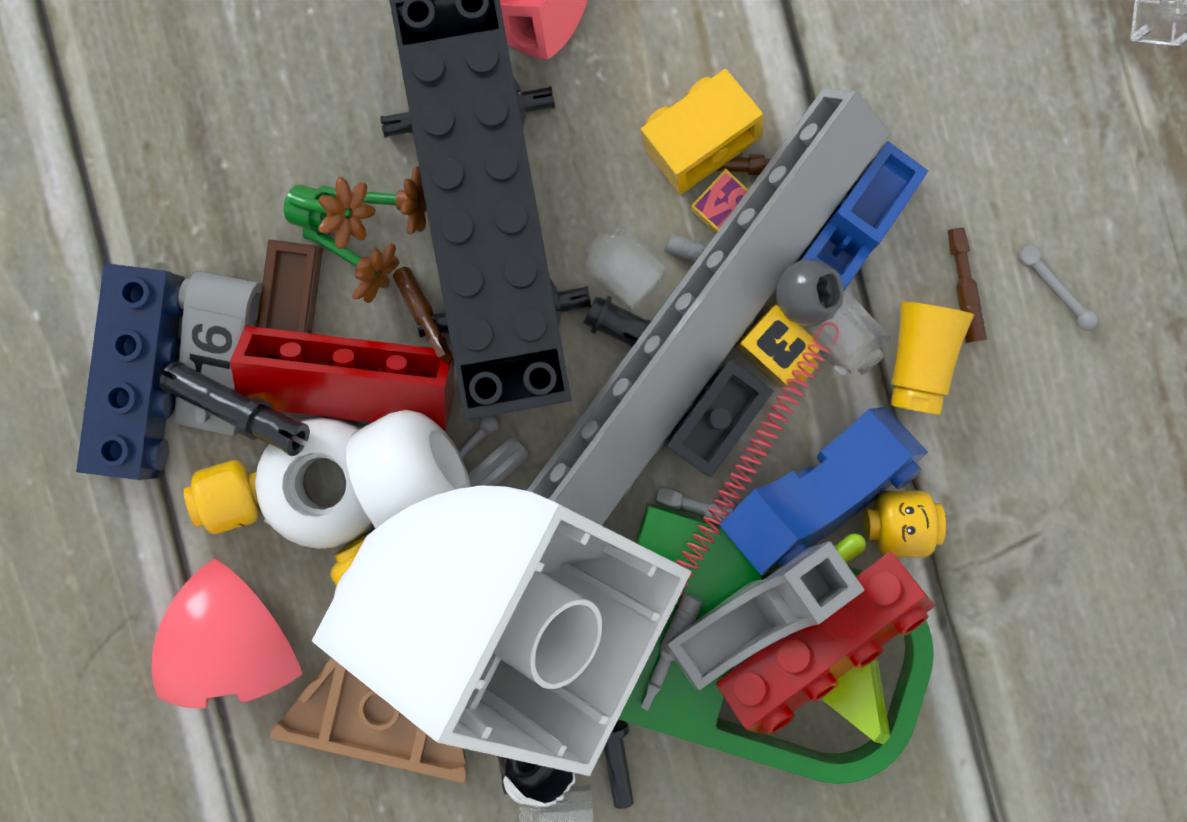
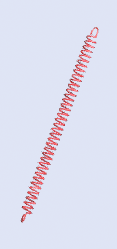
M827 322L819 328L816 335L813 336V340L817 345H807L811 353L802 354L807 362H797L798 367L802 371L792 370V374L797 380L789 378L787 383L791 388H781L787 397L776 396L777 401L782 406L772 404L771 408L777 415L766 413L767 419L773 424L760 422L761 426L768 433L756 430V435L762 441L750 439L751 444L759 451L748 447L744 448L746 453L753 458L739 457L748 468L734 465V468L745 478L730 473L729 477L739 486L724 482V486L734 495L721 490L718 491L719 495L730 504L714 499L713 502L725 513L708 508V511L720 522L704 516L702 517L703 520L714 530L697 525L698 529L711 540L697 534H692V536L706 549L688 542L687 545L700 557L681 551L695 566L681 560H676L680 566L686 569L688 568L684 565L693 569H699L698 564L690 557L702 561L704 560L703 555L695 548L705 552L710 551L700 539L709 543H715V540L704 530L717 535L720 534V531L709 522L711 521L718 525L723 522L714 512L728 517L730 513L720 504L733 509L736 508V505L723 494L741 500V497L729 486L747 491L734 477L749 483L752 480L738 468L757 474V471L743 459L762 465V462L748 450L765 457L768 456L754 442L773 448L759 433L776 440L778 437L763 424L784 431L768 415L789 422L774 407L792 414L794 413L779 398L799 405V402L788 395L784 389L805 396L789 381L810 388L794 372L815 379L800 364H805L818 371L820 370L805 355L826 362L810 346L831 353L815 338L824 326L832 325L837 332L836 338L833 341L835 343L839 337V330L834 323ZM691 572L689 578H693V577H694V575H693L692 572Z

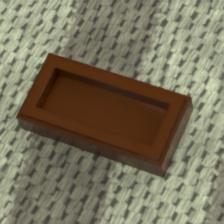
M268 239L256 327L312 333L323 254L322 247Z

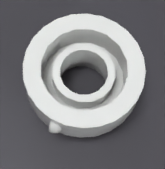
M410 410L390 413L354 432L347 441L346 464L349 477L364 512L375 528L409 506L431 496L458 488L471 487L467 469L454 443L439 425L422 413Z
M333 418L303 420L301 422L307 424L310 429L308 441L297 436L292 438L293 441L304 446L299 454L289 456L284 451L270 444L265 448L258 463L256 473L257 501L265 517L263 521L271 525L274 530L287 540L303 547L316 549L338 547L362 537L374 528L355 494L346 464L347 441L354 432L363 427L350 421ZM320 458H328L338 463L343 469L346 478V491L341 501L333 507H321L313 503L306 495L303 486L304 474L308 466Z

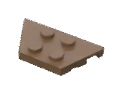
M332 657L316 678L301 693L282 719L272 728L269 738L464 784L468 774V766L463 748L437 743Z

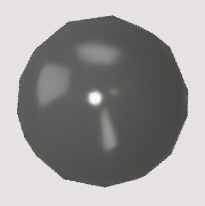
M802 259L788 266L777 281L776 301L789 321L807 327L817 326L832 319L843 304L844 286L836 269L830 264L816 259Z

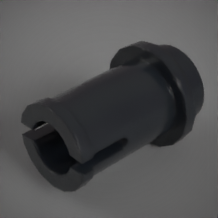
M596 295L583 323L592 327L590 332L593 334L598 330L633 347L651 321L645 320L611 303L613 297L607 296L606 299H603Z

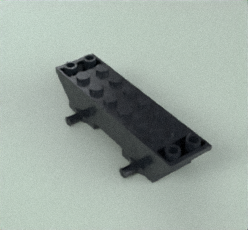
M389 0L409 112L380 116V121L383 125L381 127L385 138L412 132L414 135L445 312L433 314V320L437 323L436 325L440 333L449 332L464 420L570 402L572 398L559 332L561 312L585 307L590 308L591 301L590 297H587L589 296L588 286L557 292V288L549 276L523 133L526 118L525 112L555 108L552 87L521 92V87L515 80L512 72L500 0ZM580 297H587V298H581V299H576V300H570V299H575V298H580ZM419 327L418 333L420 338L427 336L423 327Z

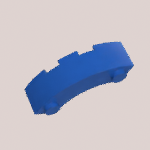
M886 407L868 409L848 429L819 452L817 459L821 463L816 468L809 466L797 475L794 471H791L768 485L754 489L720 524V527L761 575L766 574L778 567L784 566L807 548L814 546L875 500L880 493L887 490L891 485L897 490L907 485L922 470L916 463L928 451Z

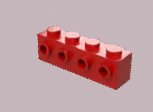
M245 326L230 359L235 390L252 399L258 397L272 404L276 411L373 423L390 413L410 410L426 415L446 431L454 398V359L448 363L444 362L437 356L434 348Z
M891 551L856 577L865 591L820 624L798 630L756 652L715 683L746 730L762 734L767 732L768 735L779 731L795 718L793 712L809 700L816 702L831 693L839 685L837 680L854 666L856 669H860L870 664L884 651L881 646L899 633L901 636H905L913 632L928 619L929 615L927 612L936 605Z

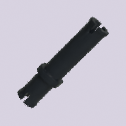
M181 361L171 362L164 369L176 375L175 380L164 375L160 377V388L164 392L173 394L237 427L238 433L253 440L259 438L284 451L289 456L299 454L304 448L303 445L292 440L293 436H297L305 441L309 439L310 429L307 424L298 422L274 410L272 404L258 397L252 399L186 366Z

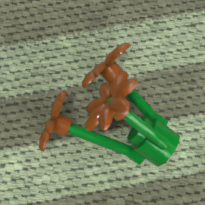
M414 166L412 180L404 179L405 190H398L397 194L367 192L368 188L364 182L358 183L351 190L347 180L343 177H338L336 189L324 185L319 189L300 184L291 188L286 195L283 212L287 222L302 227L303 238L321 244L356 267L355 276L362 282L353 292L352 298L354 299L364 297V302H372L379 287L385 289L389 287L390 279L386 274L394 271L400 264L399 259L394 256L396 251L394 243H390L383 253L375 248L370 257L364 256L363 258L346 248L351 234L358 240H365L367 236L366 229L359 219L370 218L376 212L375 208L368 204L396 206L402 215H408V234L415 233L416 229L418 232H422L425 229V212L427 208L419 166ZM336 230L335 240L326 235V233Z

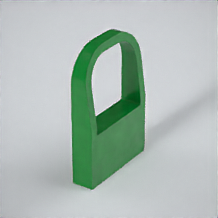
M647 503L635 543L677 563L676 560H681L695 566L681 551L700 557L687 543L690 542L706 549L693 538L692 534H697L711 540L698 529L697 525L711 530L714 529L703 520ZM716 524L713 525L720 531V534L717 535L704 530L715 540V543H709L700 539L710 551L705 552L695 548L703 555L704 560L701 561L690 557L698 564L699 569H693L684 565L692 571L694 577L688 578L689 586H684L683 594H689L703 601L696 620L746 584L760 580L762 576L725 531ZM848 566L855 577L863 572V570ZM680 595L678 603L675 604L673 612H671L618 718L628 723L816 781L832 784L858 782L886 769L900 756L907 746L918 719L933 667L932 635L929 625L925 621L916 630L904 636L905 655L887 714L890 738L883 745L871 739L866 744L852 751L823 753L767 734L749 731L744 726L718 718L724 696L715 683L731 672L733 667L701 690H695L674 660L665 677L662 688L655 695L649 710L641 708L648 690V682L660 658V645L683 596Z

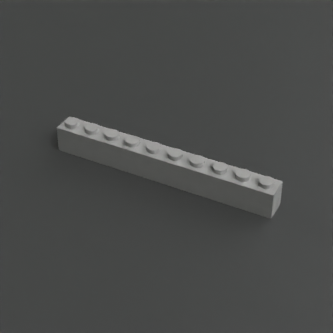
M831 88L822 89L527 491L552 500L603 526V523L620 500L630 492L634 481L651 458L661 450L665 439L681 417L692 408L695 398L712 375L722 367L726 356L742 334L753 325L756 315L777 289V281L785 269L794 264L804 250L814 242L820 228L834 209L845 200L848 190L865 167L875 159L879 148L891 132L856 91Z

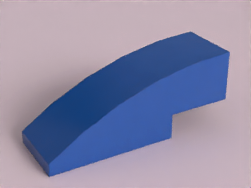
M887 141L879 150L875 159L867 166L849 190L845 200L835 209L823 225L814 242L805 250L798 261L802 259H816L830 264L836 269L844 286L843 291H845L869 254L885 237L929 171Z

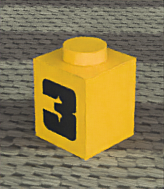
M775 304L763 314L734 347L780 388L788 386L787 379L789 378L797 380L793 376L792 370L802 371L798 367L797 362H807L802 354L811 353L807 345L817 344L814 342L813 337L799 324L789 321L780 307ZM810 346L816 354L819 352V348ZM805 355L814 365H819L812 356ZM800 364L810 374L815 370L810 366ZM794 372L803 381L808 378V376Z

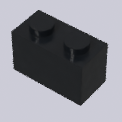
M730 359L724 362L722 367L715 373L694 402L692 408L685 414L663 445L702 474L711 478L774 390Z

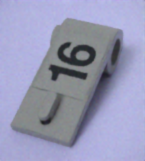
M196 271L191 279H185L180 287L178 296L179 306L181 309H184L179 361L235 390L230 359L245 326H257L262 284L203 271ZM176 396L174 424L230 436L237 434V427Z

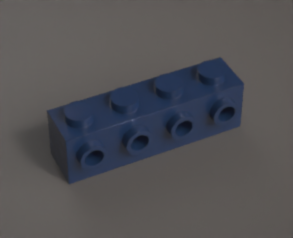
M104 263L76 472L133 480L159 478V472L165 467L169 453L168 442L164 439L166 419L171 417L175 407V395L168 394L160 388V377L164 375L172 379V373L164 369L171 362L179 361L181 339L177 335L180 316H183L184 309H181L179 306L178 296L185 277L165 270Z

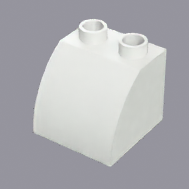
M506 486L458 488L431 496L409 506L386 520L366 536L351 567L339 580L334 599L312 642L437 743L590 776L692 571L535 493Z

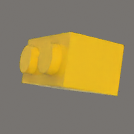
M725 68L712 78L708 76L700 79L690 88L687 96L673 106H665L656 110L647 119L645 125L640 128L644 149L678 194L682 195L763 137V113Z

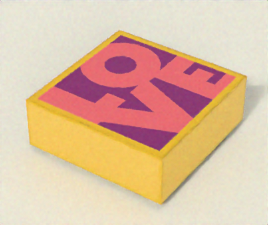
M725 169L691 205L690 210L714 233H717L748 189Z

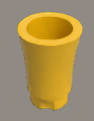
M900 301L899 337L891 384L896 385L892 392V406L935 415L941 414L944 402L943 395L949 396L954 369L974 314L941 306Z

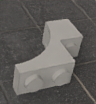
M831 541L807 548L766 579L749 582L664 645L693 688L701 690L723 673L768 645L798 630L820 624L865 590Z

